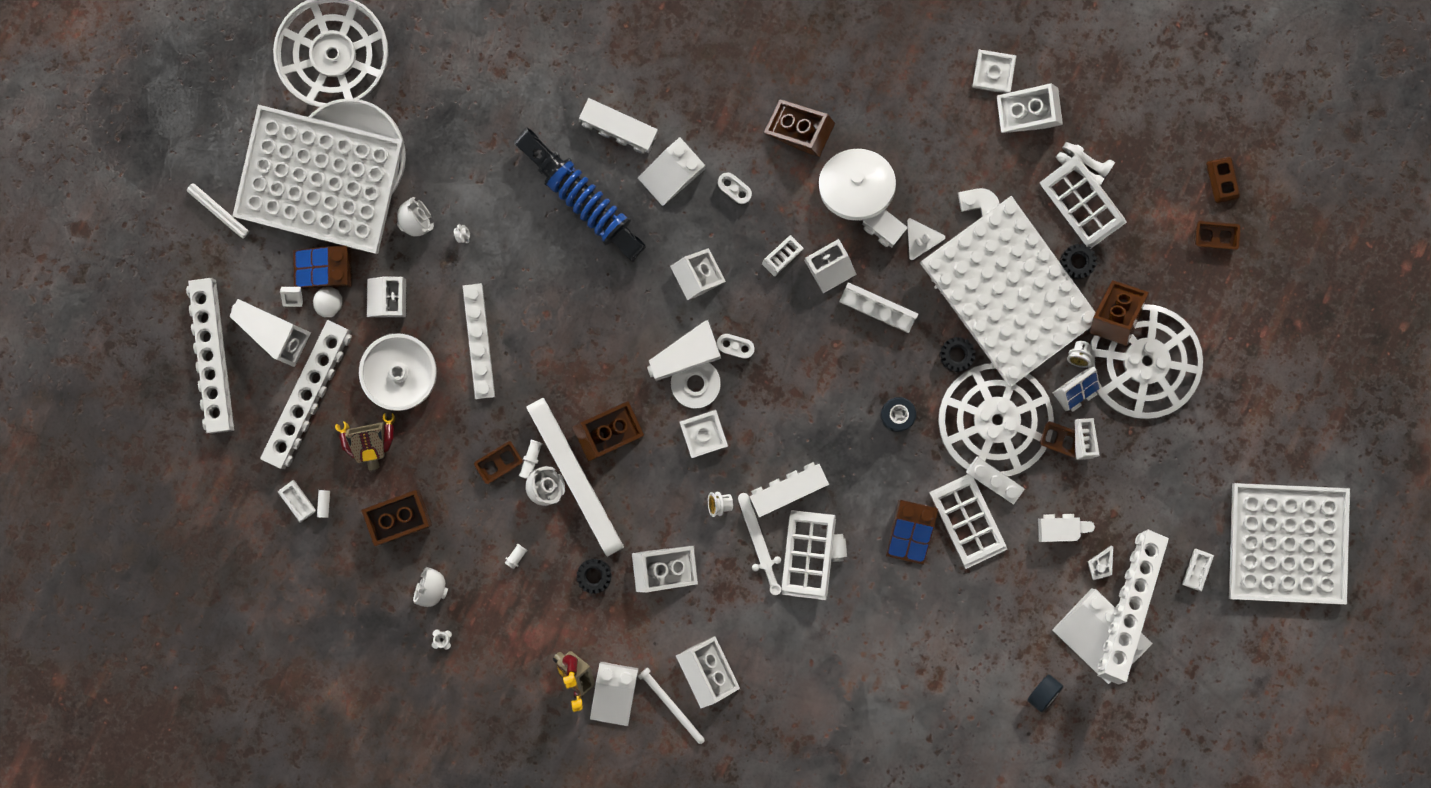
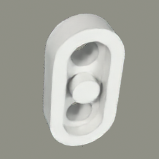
M731 173L720 175L718 187L722 192L741 205L750 201L752 192L746 184ZM729 180L731 185L725 186L724 181ZM740 192H744L746 196L744 198H740L738 194Z
M723 334L717 340V347L722 353L742 359L750 358L754 353V344L748 339ZM726 340L729 341L730 346L724 347L723 342ZM747 346L749 350L743 353L741 348Z

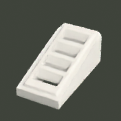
M790 235L763 260L762 265L773 276H776L804 248ZM789 244L795 252H792L786 245ZM783 249L789 255V257H787L781 250ZM776 255H778L784 262L782 263V262L776 257Z
M1094 418L1075 420L1076 460L1093 459L1100 456ZM1088 425V429H1082V426ZM1083 433H1088V436L1083 437Z

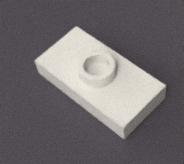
M294 480L278 491L300 523L316 512V509Z
M1194 549L1182 585L1202 592L1214 555Z

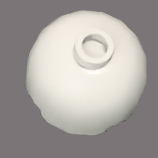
M412 197L400 205L397 212V225L401 231L411 236H421L433 230L434 223L430 224L428 218L432 216L427 207L420 200L415 201V197Z
M544 466L538 468L527 478L525 488L527 496L538 505L548 506L557 503L561 496L564 495L565 483L561 474H557L553 467Z
M426 567L420 576L423 578L420 583H417L413 601H415L414 604L431 607L436 605L441 598L445 599L448 588L445 587V579L440 572Z

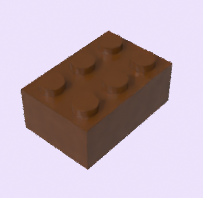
M420 490L408 492L361 510L374 546H380L432 526Z

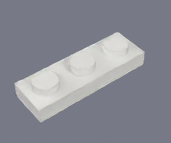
M978 456L966 471L967 474L1013 505L1025 490Z

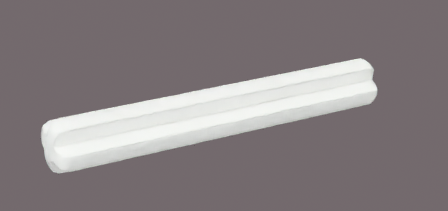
M192 183L187 188L189 194L241 238H245L248 235V229L199 187Z

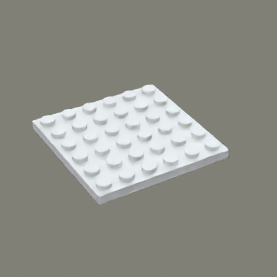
M1232 483L1229 599L1347 604L1350 488Z

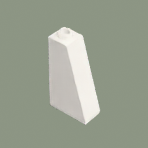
M708 320L650 359V366L647 367L650 377H654L658 381L721 359Z

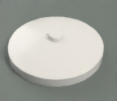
M849 149L836 154L825 164L819 178L820 196L826 207L837 216L848 220H866L879 215L890 205L895 194L896 179L892 167L882 156L866 149Z
M390 334L377 339L366 349L359 365V379L367 397L378 406L393 411L408 410L421 404L432 392L437 378L436 362L429 348L420 340L406 334Z

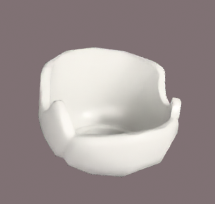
M333 287L321 288L316 292L313 299L315 311L322 317L335 316L342 308L340 292Z

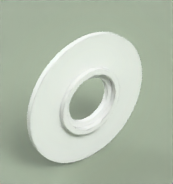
M707 363L672 375L671 389L675 398L682 405L689 408H702L715 400L719 393L721 382L715 367ZM693 375H698L704 380V387L698 392L691 391L687 386L688 379Z

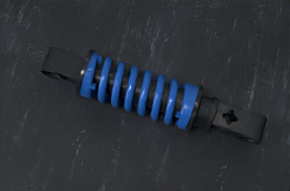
M527 127L514 140V144L539 167L538 171L547 177L544 184L553 192H559V198L561 200L566 199V205L573 207V212L580 214L582 221H588L587 226L589 228H595V234L602 237L604 245H608L613 241L623 254L632 261L646 248L644 242L627 228L631 219L627 218L623 213L613 216L617 211V207L612 206L607 210L606 207L610 203L608 198L600 203L603 193L599 191L595 194L593 191L596 189V186L591 184L588 187L586 184L589 179L587 177L579 178L582 172L574 168V163L570 158L563 161L557 152L553 153ZM538 150H542V152L540 153L542 157H538Z

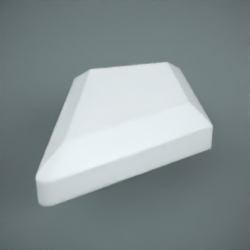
M1109 546L1087 561L1093 580L1112 575L1113 546Z

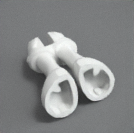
M1065 142L1062 147L1066 153L1073 157L1077 155L1084 164L1099 174L1095 175L1090 172L1099 185H1101L1115 164L1112 160L1100 163L1083 152V147ZM1059 152L1056 159L1063 165L1071 157ZM1078 168L1074 170L1080 175H1082Z

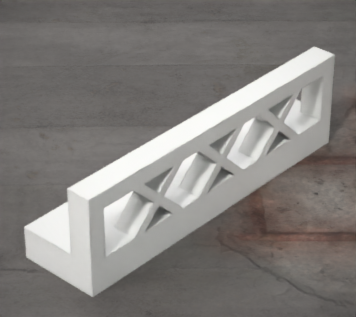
M849 282L839 301L848 307L906 333L910 332L918 316V313Z

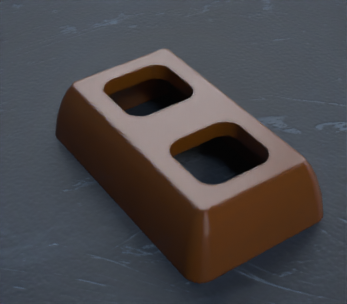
M1226 157L1208 161L1206 165L1215 202L1220 203L1238 199L1240 192L1232 158ZM1227 163L1230 173L1219 175L1217 165ZM1232 182L1234 192L1224 194L1221 184Z
M1208 221L1197 222L1196 246L1234 250L1239 248V224ZM1203 229L1212 231L1211 242L1201 241V231ZM1221 231L1231 233L1229 244L1220 242Z
M1051 421L1047 422L1040 445L1076 458L1075 430ZM1048 430L1057 432L1054 443L1046 441ZM1065 436L1074 439L1070 450L1062 446Z
M508 441L475 461L474 466L484 482L489 484L520 465L523 460L512 442ZM509 450L514 457V461L505 465L501 459V454ZM490 461H494L498 467V471L492 475H489L484 468V465Z

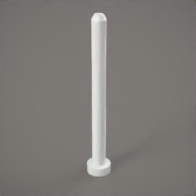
M647 667L638 675L639 679H644L692 737L699 744H702L705 741L704 737L649 674L651 672L650 669Z

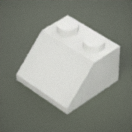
M709 248L685 256L670 266L687 300L700 296L726 282Z

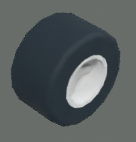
M895 397L888 400L881 410L883 425L893 432H902L909 429L916 419L914 405L903 397Z
M1047 675L1034 689L1027 701L1040 712H1044L1061 692L1063 685L1051 675Z

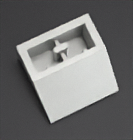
M839 239L807 256L804 260L823 293L857 275Z
M404 277L367 279V317H406V279Z

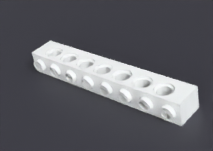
M213 278L188 281L189 286H187L186 290L191 300L189 313L190 316H193L191 331L195 335L196 341L193 344V349L198 358L196 371L200 375L198 389L202 392L200 406L205 416L202 420L203 428L206 430V433L210 434L234 431L216 280ZM202 295L206 296L204 304L199 303V298ZM207 313L208 321L202 323L201 317ZM209 332L211 339L205 342L203 337ZM212 351L213 358L207 361L206 354ZM211 370L215 371V378L213 380L208 378V373ZM213 389H216L218 392L215 399H212L210 396ZM215 408L220 410V415L217 418L213 417V410Z
M327 320L264 449L261 460L280 469H285L286 466L289 467L293 461L292 454L295 449L299 448L302 439H300L302 433L306 432L309 428V419L318 409L319 405L317 402L320 397L324 396L327 387H325L327 381L331 380L335 374L334 367L336 363L341 361L344 354L342 350L345 345L347 346L350 343L352 331ZM331 339H336L337 346L331 349L329 342ZM323 356L329 358V362L325 366H322L320 362ZM316 373L320 374V381L318 383L312 381V377ZM310 390L312 393V397L310 400L306 401L304 399V393ZM298 408H302L304 411L301 418H297L295 414ZM290 425L295 427L293 435L287 433V428ZM282 442L287 446L286 451L283 453L279 451V445Z
M1151 530L1139 533L1136 537L1135 544L1137 545L1135 551L1130 556L1131 565L1124 577L1126 582L1120 590V602L1115 607V618L1108 630L1110 635L1103 646L1104 655L1097 667L1099 669L1097 676L1118 685L1127 682L1169 539ZM1145 549L1149 551L1150 556L1146 554ZM1140 566L1144 569V574L1140 571ZM1135 584L1139 587V592L1135 589ZM1129 602L1134 605V610L1131 609ZM1124 619L1128 622V627L1125 626ZM1119 637L1123 640V646L1119 643ZM1113 656H1116V657H1117V659H1118V663H1117V664L1114 662Z

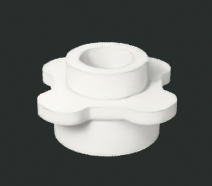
M457 225V228L454 229L456 241L458 243H469L470 232L465 225Z
M435 630L433 632V648L437 649L439 647L447 650L451 647L449 642L452 633L450 631L441 632Z

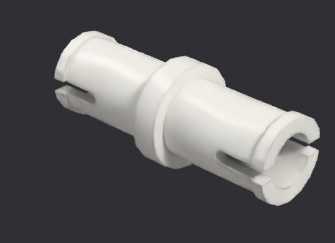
M535 440L530 441L527 454L523 457L524 463L519 477L527 479L533 472L535 464H538L539 460L537 458L543 443Z

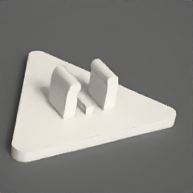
M911 218L907 220L910 260H914L945 239V235Z

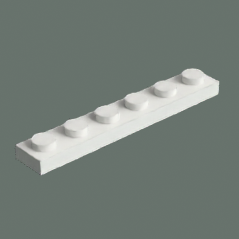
M483 284L463 285L475 399L494 398L495 390Z

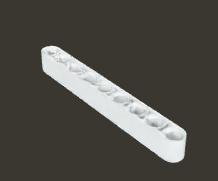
M541 398L526 406L605 555L608 557L623 549L624 546L545 399Z

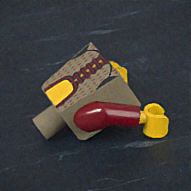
M386 413L383 415L386 425L382 422L349 429V425L343 421L344 428L341 430L340 425L336 424V430L341 433L339 437L342 449L351 458H355L357 463L367 462L369 470L378 469L380 467L378 459L384 458L385 452L389 451L393 441L394 426L392 424L395 422L393 413L392 419L389 421L386 420Z
M572 651L566 655L558 652L554 656L553 661L557 665L559 675L564 680L566 688H572L574 690V698L577 699L571 701L573 712L581 711L583 709L581 698L595 686L591 667Z

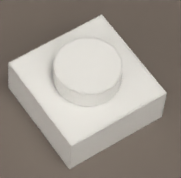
M281 287L280 294L283 307H302L301 287Z

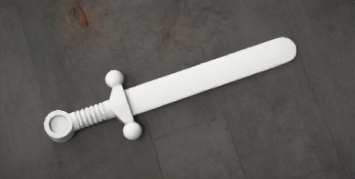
M741 493L738 496V501L760 561L759 565L754 564L752 566V570L756 572L759 568L764 569L769 579L771 594L778 595L781 592V587L777 584L776 578H774L772 565L774 563L779 564L781 558L776 556L771 560L748 494Z

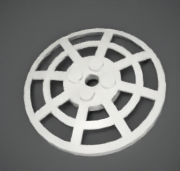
M306 0L292 9L279 26L273 48L274 63L277 73L286 88L298 99L309 105L321 107L327 104L314 101L319 91L326 93L343 92L345 99L362 100L375 89L384 75L388 61V42L379 20L373 12L358 1ZM335 2L349 5L346 16L337 14L322 15L318 5ZM309 8L312 9L315 19L307 23L300 30L299 34L288 29L298 15ZM357 9L371 19L378 30L377 32L368 36L362 26L353 20ZM341 21L343 24L340 31H328L325 22ZM314 26H319L321 34L316 36L313 41L304 37ZM350 26H353L363 39L353 43L347 36ZM286 36L295 41L293 46L294 64L283 67L281 47L283 38ZM379 39L382 40L383 59L380 70L370 66L372 62L371 43ZM302 44L310 48V59L300 62L299 50ZM366 46L367 56L364 64L355 59L356 50ZM331 49H336L338 52L335 58L328 57V52ZM314 66L320 72L316 82L309 79L303 69ZM352 67L360 70L361 73L348 83L345 73ZM297 71L302 80L312 87L307 97L293 87L286 74ZM367 73L376 77L375 81L365 92L355 98L352 97L350 89L360 83ZM327 76L338 77L340 87H324L323 84Z
M1145 304L1143 310H1150L1149 321L1137 322L1135 329L1148 327L1147 338L1137 340L1132 334L1129 340L1130 345L1125 353L1115 351L1117 342L1114 341L1111 342L1108 350L1096 349L1100 337L1094 335L1090 343L1092 345L1090 354L1093 356V360L1088 369L1095 367V357L1107 358V369L1112 381L1103 388L1100 384V389L1096 391L1097 394L1107 405L1123 415L1133 418L1150 419L1162 417L1176 411L1191 398L1201 379L1203 356L1195 332L1183 318L1166 308ZM1158 312L1173 317L1185 329L1176 334L1169 327L1158 323ZM1156 328L1169 334L1172 339L1165 344L1155 339ZM1189 335L1192 337L1197 350L1198 366L1187 364V353L1182 340ZM1178 345L1181 353V362L1171 361L1169 350ZM1144 356H1149L1152 359L1150 366H1145L1142 363ZM1113 359L1123 360L1126 372L1119 377L1116 376ZM1169 369L1180 370L1176 381L1170 386L1165 379ZM1186 372L1195 373L1196 377L1191 389L1185 397L1179 400L1174 391L1181 384ZM1129 378L1140 383L1138 394L1127 389L1122 383ZM1158 382L1164 390L1155 395H1146L1148 384ZM1118 388L1125 395L1136 399L1135 410L1132 411L1117 404L1108 396V393ZM1168 396L1173 404L1170 408L1159 412H1142L1145 401L1159 400Z
M993 363L983 364L961 374L947 389L939 409V431L948 453L963 468L968 469L971 464L961 458L954 450L952 443L963 440L965 445L984 461L986 459L1005 460L1010 458L1014 469L1001 471V473L1008 477L1030 468L1045 452L1046 447L1041 446L1036 455L1022 466L1017 457L1018 454L1029 446L1033 439L1041 440L1042 434L1036 431L1038 422L1036 407L1046 404L1048 422H1054L1053 408L1046 391L1032 375L1027 374L1025 378L1031 381L1042 395V397L1033 401L1026 391L1016 385V383L1009 387L1005 380L984 381L980 371L995 369ZM973 375L977 385L967 392L962 401L950 398L957 386L967 377ZM997 385L1005 386L1006 388L1002 397H992L988 387ZM980 390L985 401L978 407L967 404L970 398ZM1013 390L1018 392L1027 403L1017 407L1010 401ZM947 405L958 408L957 427L959 432L949 437L945 425ZM1029 410L1032 417L1031 429L1020 425V414ZM964 411L974 414V426L968 429H964L963 425ZM995 414L1002 417L1000 425H995L992 422V417ZM1048 430L1047 442H1050L1053 430ZM1017 432L1028 436L1021 446L1014 449L1011 438ZM978 433L985 439L982 450L973 445L968 437ZM1003 442L1007 450L1006 454L989 453L993 443Z

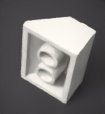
M715 636L676 655L700 708L717 703L740 689Z

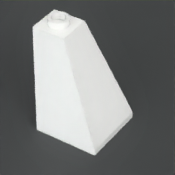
M237 299L232 307L230 317L274 359L295 367L311 332Z

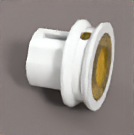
M1076 341L1074 349L1068 352L1067 361L1077 367H1090L1093 356L1090 354L1092 345L1085 341Z
M718 491L715 494L709 493L708 510L712 517L716 515L722 516L723 512L732 511L733 499L730 494L721 495Z

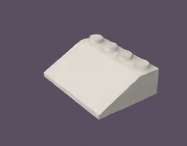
M1091 588L1052 631L1098 674V663L1104 655L1103 646L1110 635L1108 630L1115 618V607L1096 589ZM1124 619V624L1128 627V622ZM1142 633L1140 634L1132 664L1153 644ZM1119 637V643L1123 646V640ZM1113 656V660L1117 664L1118 659L1116 656ZM1102 678L1106 683H1111V681Z

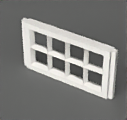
M1077 155L1040 182L1043 189L1086 246L1093 248L1127 223L1123 215ZM1078 168L1085 178L1073 186L1066 176ZM1061 179H1064L1070 189L1061 196H1058L1052 186ZM1088 181L1094 192L1083 199L1076 189ZM1073 192L1080 202L1068 210L1062 200ZM1098 195L1104 205L1093 213L1086 203ZM1081 206H1084L1090 216L1078 223L1072 213ZM1108 208L1115 218L1103 226L1096 216ZM1094 219L1100 229L1091 236H1088L1082 226Z
M967 474L929 492L965 569L1007 550L1006 544L972 476ZM970 486L975 497L961 502L956 491ZM953 493L958 505L945 510L940 499ZM977 501L982 512L969 518L964 506ZM961 509L966 520L952 526L947 514ZM984 516L989 527L976 533L971 522ZM968 524L973 535L960 541L955 529ZM991 531L996 543L983 548L978 537ZM975 539L980 550L967 556L962 545Z
M791 510L781 588L782 595L820 600L827 599L836 515ZM797 522L810 523L809 536L795 534ZM814 524L828 525L826 538L813 536ZM795 539L808 540L807 552L793 551ZM812 541L826 542L825 553H811ZM793 555L806 557L805 569L792 568ZM810 557L824 559L823 571L809 570ZM791 572L805 574L803 586L790 584ZM808 574L822 576L821 588L807 587Z

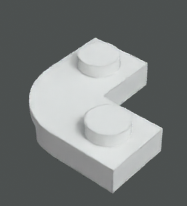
M979 188L958 192L961 212L980 209L981 216L983 217L1000 204L997 196L987 189Z

